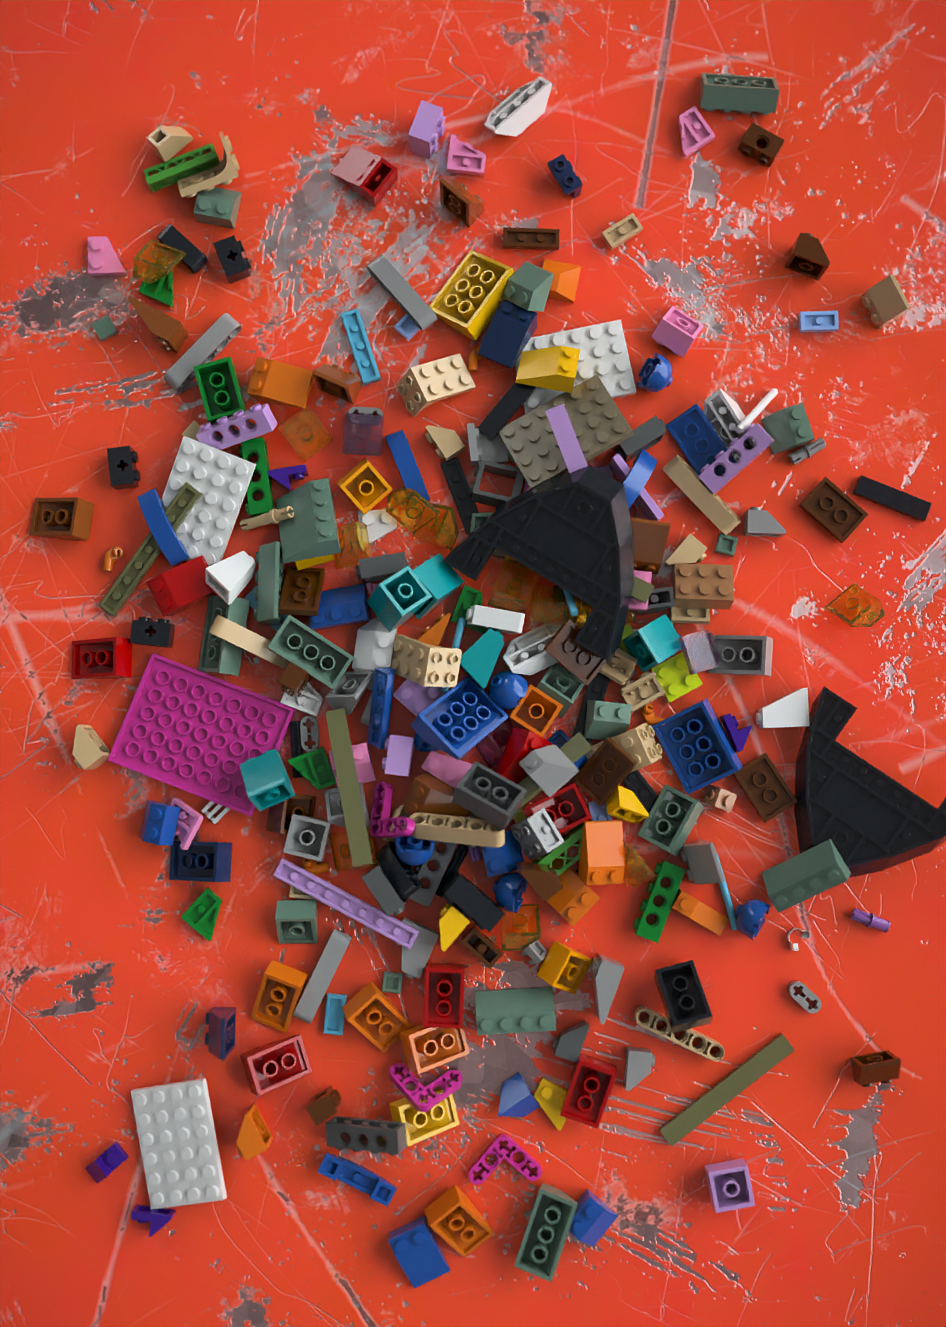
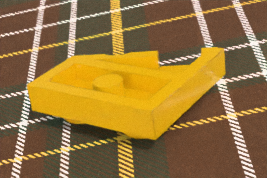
M542 1077L533 1095L556 1128L561 1131L567 1119L560 1116L567 1089Z

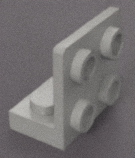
M474 423L467 424L471 466L480 465L481 459L495 463L508 462L507 448L499 434L491 441L479 431V428L475 427Z
M544 808L527 819L510 826L514 838L519 841L523 853L530 860L549 853L565 842Z

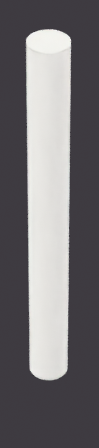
M775 388L771 389L735 428L738 434H741L778 394V390Z

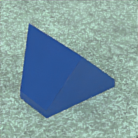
M520 1072L503 1082L498 1116L525 1117L540 1107Z

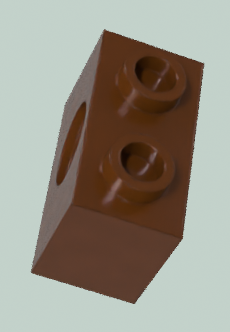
M751 123L738 150L744 156L754 158L759 164L771 167L785 140ZM757 145H762L763 149L757 147Z
M290 662L278 682L282 685L280 688L292 697L294 694L299 697L312 677L307 671Z
M475 925L461 939V943L489 969L503 955V951Z
M332 1086L313 1096L306 1107L316 1126L338 1112L341 1096L336 1089L333 1090Z

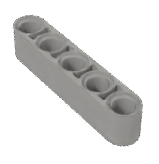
M382 254L366 266L375 280L421 331L437 320L433 310Z
M228 313L223 314L165 373L164 380L177 392H181L196 377L193 367L211 362L237 336L242 326Z
M334 929L294 1011V1017L311 1024L352 939L351 936Z

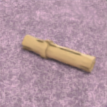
M287 506L278 510L271 509L268 513L242 519L240 525H247L241 527V529L248 531L271 523L278 524L281 520L293 518L294 512L287 514L293 508Z

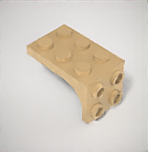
M222 131L219 132L224 147V154L218 165L177 180L182 197H193L197 195L198 191H210L215 188V185L221 183L226 185L231 183L232 179L239 177L237 171L240 170L235 154L231 155L230 153L233 151L228 135L224 136Z
M460 353L411 367L397 383L398 392L402 396L406 409L412 417L417 416L424 408L439 400L471 391L476 387Z
M396 634L390 665L395 669V674L426 687L456 686L462 655L461 649L429 645L403 634Z
M647 722L611 738L638 763L631 772L648 766L662 758V748L655 740V732L652 726ZM603 741L593 745L592 748L587 753H585V756L588 758V760L599 748V746L603 743Z

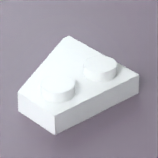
M396 509L369 510L365 515L362 511H358L360 548H365L375 540H379L384 535L398 529Z
M308 682L299 697L295 694L292 697L284 692L280 703L317 717L324 699Z

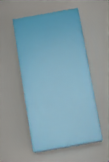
M327 994L324 1034L343 1035L345 1014L342 1007L347 1002V995Z

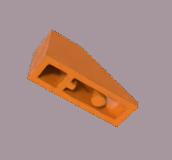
M678 889L672 908L720 936L729 918Z

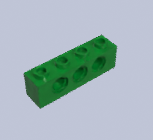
M264 437L252 438L241 442V446L238 449L240 458L243 457L247 461H250L252 456H258L252 477L255 474H260L261 478L257 482H252L251 478L245 494L248 497V502H245L246 512L251 517L274 509L271 478L268 475L270 468L266 440ZM263 493L261 500H254L255 494Z
M664 860L656 864L653 872L656 875L654 880L649 882L646 890L649 893L646 900H642L639 908L641 914L639 918H635L632 926L636 935L658 943L685 874V869ZM663 877L669 878V885L667 887H661L660 880ZM657 895L662 896V903L660 905L653 904V899ZM648 914H655V921L653 923L646 922Z

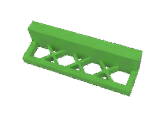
M210 143L170 159L166 163L163 162L147 168L143 172L147 184L153 193L176 184L179 179L213 168L220 161L213 144Z
M584 822L562 837L565 842L549 853L537 857L531 863L545 864L546 866L549 864L548 868L550 869L552 861L560 858L563 859V865L559 869L554 870L558 875L563 873L580 859ZM571 846L578 847V854L574 857L567 856V850Z

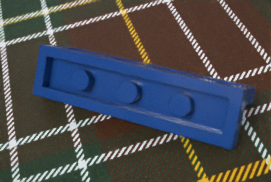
M392 667L375 668L367 743L379 750L384 749L389 732L395 669Z

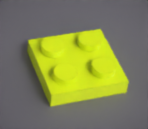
M685 651L650 669L651 672L654 671L656 673V678L665 691L664 696L668 703L703 685Z

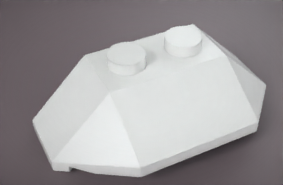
M539 76L535 81L528 82L519 87L490 112L484 124L485 127L496 134L517 137L545 112L552 83Z
M719 389L704 400V414L729 449L731 447L729 444L736 437L740 439L746 434L744 431L741 434L735 431V428L744 420L745 415L738 404L722 389ZM752 438L745 442V447L751 450L755 446ZM733 452L732 456L738 462L740 455L738 452Z
M375 617L372 621L358 629L352 664L355 672H375V668L391 667L394 650L393 644L397 628L389 632L380 619ZM374 677L367 687L369 690H373Z
M544 624L511 640L503 660L512 673L533 675L557 663L558 661L543 648L562 625Z

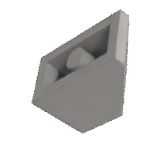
M752 507L744 513V536L782 537L786 534V530L768 511L761 510L760 507Z
M626 1046L623 1083L625 1091H630L651 1073V1067L655 1065V1055H652L649 1048Z

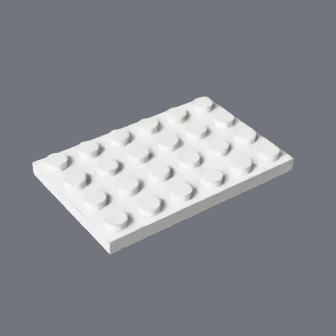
M621 320L532 337L523 350L529 351L556 346L580 349L573 387L598 375L612 399L633 395L637 392ZM521 354L515 363L516 374L518 372ZM537 387L523 404L525 414L564 392Z
M183 436L161 499L164 505L162 508L165 512L185 482H188L202 493V496L175 534L178 540L182 541L190 557L186 559L187 561L203 555L208 566L222 561L256 464Z
M206 1078L133 1089L131 1096L151 1209L224 1200L227 1195Z

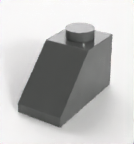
M673 586L653 589L649 596L647 611L636 610L637 616L657 613L675 606Z
M584 1020L561 1031L558 1037H554L551 1047L554 1049V1055L577 1063L590 1026L589 1022Z

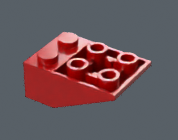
M356 145L351 147L331 173V175L375 207L398 179L396 167L382 157Z

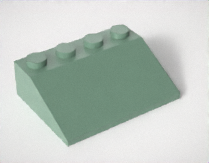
M328 478L309 481L276 500L277 510L291 506L293 510L287 512V514L294 512L293 518L281 520L279 523L284 563L341 553L333 495Z

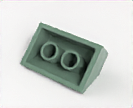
M665 784L649 813V817L646 818L637 835L677 857L705 806Z

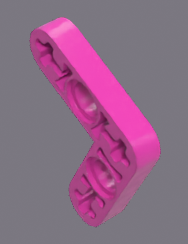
M383 781L378 782L374 789L369 826L370 835L377 838L410 836L414 831L415 823L412 819L406 817L390 818L393 787L391 784Z
M393 1064L389 1073L392 1083L413 1107L420 1112L430 1110L457 1091L462 1084V1074L457 1070L446 1072L426 1087L417 1080L404 1064ZM395 1072H402V1076H400L399 1074L395 1075ZM407 1084H413L415 1085L416 1089L413 1091H409L405 1088V1086ZM440 1087L444 1092L436 1094L433 1092V1089ZM427 1099L426 1104L424 1102L419 1103V1100L424 1101Z
M507 1134L498 1135L469 1169V1179L476 1185L482 1184L504 1158L530 1181H536L542 1175L539 1162ZM500 1140L502 1142L507 1140V1146L512 1149L510 1153L506 1147L500 1148ZM516 1152L524 1155L521 1162L513 1160L512 1157ZM488 1154H493L496 1157V1161L493 1164L486 1163L485 1157ZM527 1159L530 1160V1161H528V1165H529L531 1168L537 1167V1168H536V1171H537L536 1174H535V1173H531V1175L529 1174V1173H530L529 1168L525 1165L526 1162H527ZM482 1163L485 1167L481 1171L482 1177L480 1178L477 1176L476 1178H474L473 1171L478 1172L482 1168V1165L480 1164Z

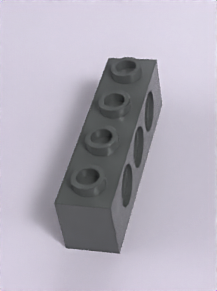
M435 841L432 857L423 865H418L415 871L419 880L422 878L429 879L430 886L428 888L421 887L409 899L424 906H430L458 843L443 842L446 844L447 849L445 852L440 853L436 850L435 846L441 841ZM430 860L438 862L439 867L436 870L428 868L427 864Z
M334 1116L326 1123L327 1147H335L337 1150L353 1149L354 1152L370 1151L372 1154L388 1153L390 1156H396L407 1147L406 1123Z

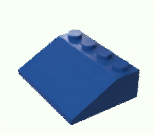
M469 675L418 714L411 727L424 741L458 760L508 719L509 716Z
M707 698L652 726L687 795L729 776L743 767Z

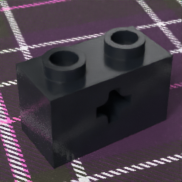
M233 235L213 243L230 284L251 276L248 269L252 267L248 258H244L242 252L245 250L241 240L237 241Z
M131 446L108 448L111 486L116 490L139 487L138 481L141 480V476L136 468V462H138L137 451H134Z
M146 617L132 620L130 643L173 648L175 625L169 623L170 620L158 619V622H151V618ZM153 629L156 630V634H149Z

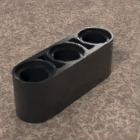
M170 223L156 236L162 245L194 274H197L209 261L196 246Z
M389 841L376 852L375 857L401 898L407 899L421 888V881L411 865L402 862L397 856L395 842Z

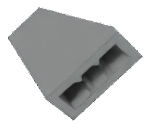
M404 917L402 922L420 932L411 949L402 946V971L405 972V976L411 979H415V977L420 979L438 939L439 932Z

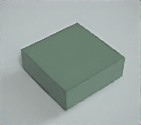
M108 315L91 324L102 342L118 334Z
M719 533L714 552L733 557L738 538Z
M384 971L381 992L401 994L403 973Z

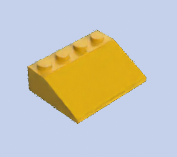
M470 250L429 307L438 318L461 334L476 341L502 303L507 279L515 272L507 265Z

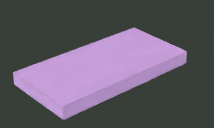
M617 454L612 458L609 465L622 484L630 468L620 454ZM643 488L635 503L648 520L660 521L664 514L645 488Z

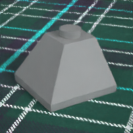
M345 672L334 690L331 689L325 697L332 710L345 708L346 715H350L374 677V672Z
M555 744L533 750L519 763L549 797L554 795L579 772L576 766Z
M360 782L359 788L367 827L370 826L369 812L363 784ZM339 787L324 790L328 822L346 828Z

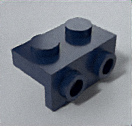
M564 154L549 161L548 167L565 195L571 193L573 198L580 196L582 182L574 173L570 161H567Z

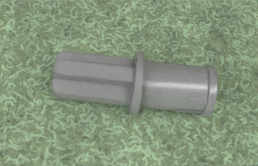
M819 438L808 445H802V448L789 454L788 458H790L789 460L792 465H796L824 449L826 443L823 438Z

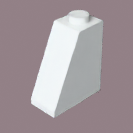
M241 551L205 568V582L229 605L254 577L255 560L245 551Z
M479 605L470 606V609L468 608L466 612L467 625L488 630L491 628L493 631L497 629L505 634L522 633L525 618L523 613Z
M800 688L758 709L756 724H759V728L810 726L808 688Z

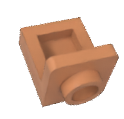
M708 785L703 803L731 813L737 794Z

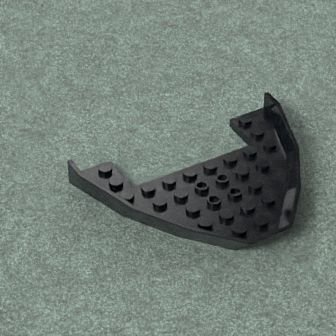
M590 465L572 473L546 480L501 504L460 541L445 557L443 562L477 581L494 549L497 548L593 606L592 612L574 642L608 662L621 644L634 586L633 530L624 485Z
M823 687L812 703L809 714L810 726L805 728L796 759L795 798L798 802L795 803L794 813L800 853L831 839L850 870L849 878L888 869L929 853L946 841V797L939 807L936 808L836 742L835 739L857 708L826 687Z

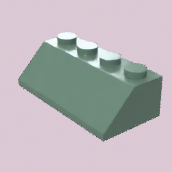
M701 73L699 102L700 107L706 111L722 109L724 112H732L733 110H739L745 114L753 111L759 112L762 115H769L776 111L780 89L776 79L771 77Z
M272 542L259 546V552H256V563H259V569L255 572V581L258 582V589H255V601H258V606L254 609V619L260 625L283 624V614H279L278 608L284 584V562L281 543Z
M209 596L198 671L239 676L243 649L210 633L209 630L217 615L247 628L246 622L250 600L236 597L228 605L220 596Z
M288 615L268 646L269 649L289 662H293L333 690L354 659L352 655L291 615Z
M831 839L762 872L768 896L778 913L847 881L851 874Z
M552 987L475 991L477 1035L556 1031Z
M542 1183L514 1267L549 1282L553 1280L578 1205L576 1201L562 1190Z

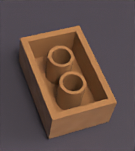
M674 564L671 572L675 606L673 607L730 609L734 601L733 565Z

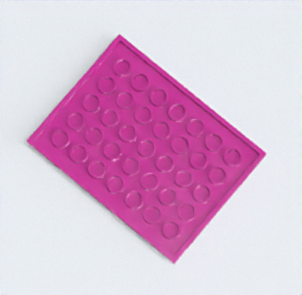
M152 653L107 760L252 817L256 806L248 798L240 764L244 763L247 759L263 755L268 750L276 749L279 752L296 709Z

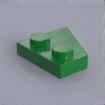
M154 258L138 292L173 308L172 266Z
M463 585L450 621L457 624L458 618L466 619V612L468 608L470 609V606H482V592ZM466 620L464 627L485 634V629L467 625Z
M323 746L288 759V762L317 790L336 784Z
M207 887L182 914L181 918L210 941L222 898Z

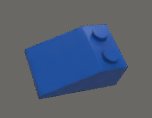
M425 1215L389 1233V1244L414 1288L450 1271Z

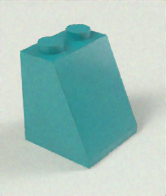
M440 553L413 570L432 595L414 613L418 620L454 593L464 582L450 565L443 562L444 558Z
M408 565L380 583L367 603L387 630L391 632L405 623L432 595Z
M666 614L623 639L632 656L638 659L637 664L642 672L658 665L686 647L682 637L676 632L672 621Z
M490 628L461 655L460 667L483 690L489 682L504 645V637L497 629L493 631Z
M276 749L268 750L263 755L247 759L244 763L240 764L248 798L259 811L296 796L283 760Z

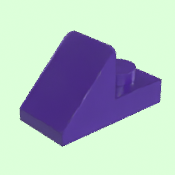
M306 464L268 471L270 478L289 492L292 491L290 479L302 480L305 478L304 476H309Z
M730 713L720 716L735 752L742 751L752 725L737 730L738 722L734 716H731Z
M116 1141L85 1169L99 1183L129 1156Z
M136 1205L132 1211L131 1219L137 1220L139 1223L151 1222L149 1237H151L172 1220L176 1209H151V1206Z

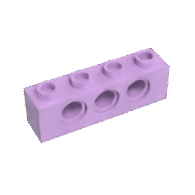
M258 403L251 406L250 410L245 412L239 410L229 418L224 416L217 419L213 424L207 422L201 425L196 436L199 442L222 450L271 432L278 423L268 404L260 405ZM249 419L254 420L256 424L251 423ZM233 425L237 426L239 430H236Z
M752 423L744 430L745 435L740 439L736 437L729 444L731 447L726 452L722 450L715 456L716 461L711 465L708 463L700 470L701 474L698 477L713 494L722 489L774 442L773 438L760 424L754 425ZM752 438L755 446L748 450L745 447V442ZM733 452H738L740 455V459L736 463H733L730 459ZM719 465L725 468V473L722 476L716 474V468Z

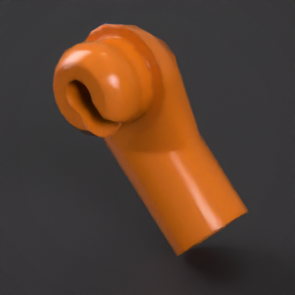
M480 346L476 347L468 355V371L470 373L478 372V362L483 358L478 356Z
M115 546L104 554L103 571L112 572L113 562L123 555L122 548Z
M646 704L642 707V715L645 722L655 725L664 720V718L655 715L654 707L651 704Z
M302 859V867L314 875L330 871L328 862L318 864L313 859Z

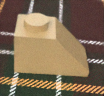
M689 534L663 566L674 567L675 563L694 564L696 561L700 563L706 556L704 552L707 550V547L693 535Z

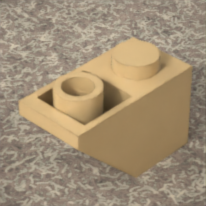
M159 126L146 139L154 153L166 163L192 141L193 137L182 127Z
M430 425L425 427L426 434L424 435L430 444L434 443L436 446L435 452L440 460L449 461L465 451V445L455 430Z

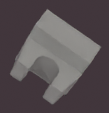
M535 937L524 948L521 955L525 956L528 954L531 958L528 963L530 965H537L544 959L548 951Z

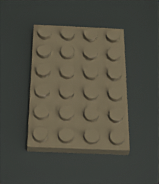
M598 375L573 387L572 393H562L503 426L498 432L530 489L546 480L569 472L545 411L564 404L586 462L634 436L633 430Z

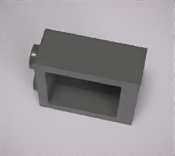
M654 416L633 430L634 436L617 444L613 450L616 454H620L627 463L635 458L642 448L646 451L660 442L667 432L665 430L666 425L662 419Z
M481 459L480 466L476 465L473 477H477L476 481L471 483L469 493L472 494L471 501L499 507L501 504L520 495L524 477L519 468ZM483 472L516 479L512 496L506 497L479 490Z
M399 552L359 559V565H356V572L359 580L362 579L365 584L384 581L407 567L405 553Z
M380 864L361 877L388 917L392 914L395 917L404 911L407 899H403L398 895Z

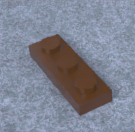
M503 227V248L559 250L560 229Z

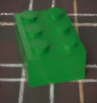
M231 357L193 367L208 422L213 424L217 419L224 416L229 418L239 410L247 411L235 364Z

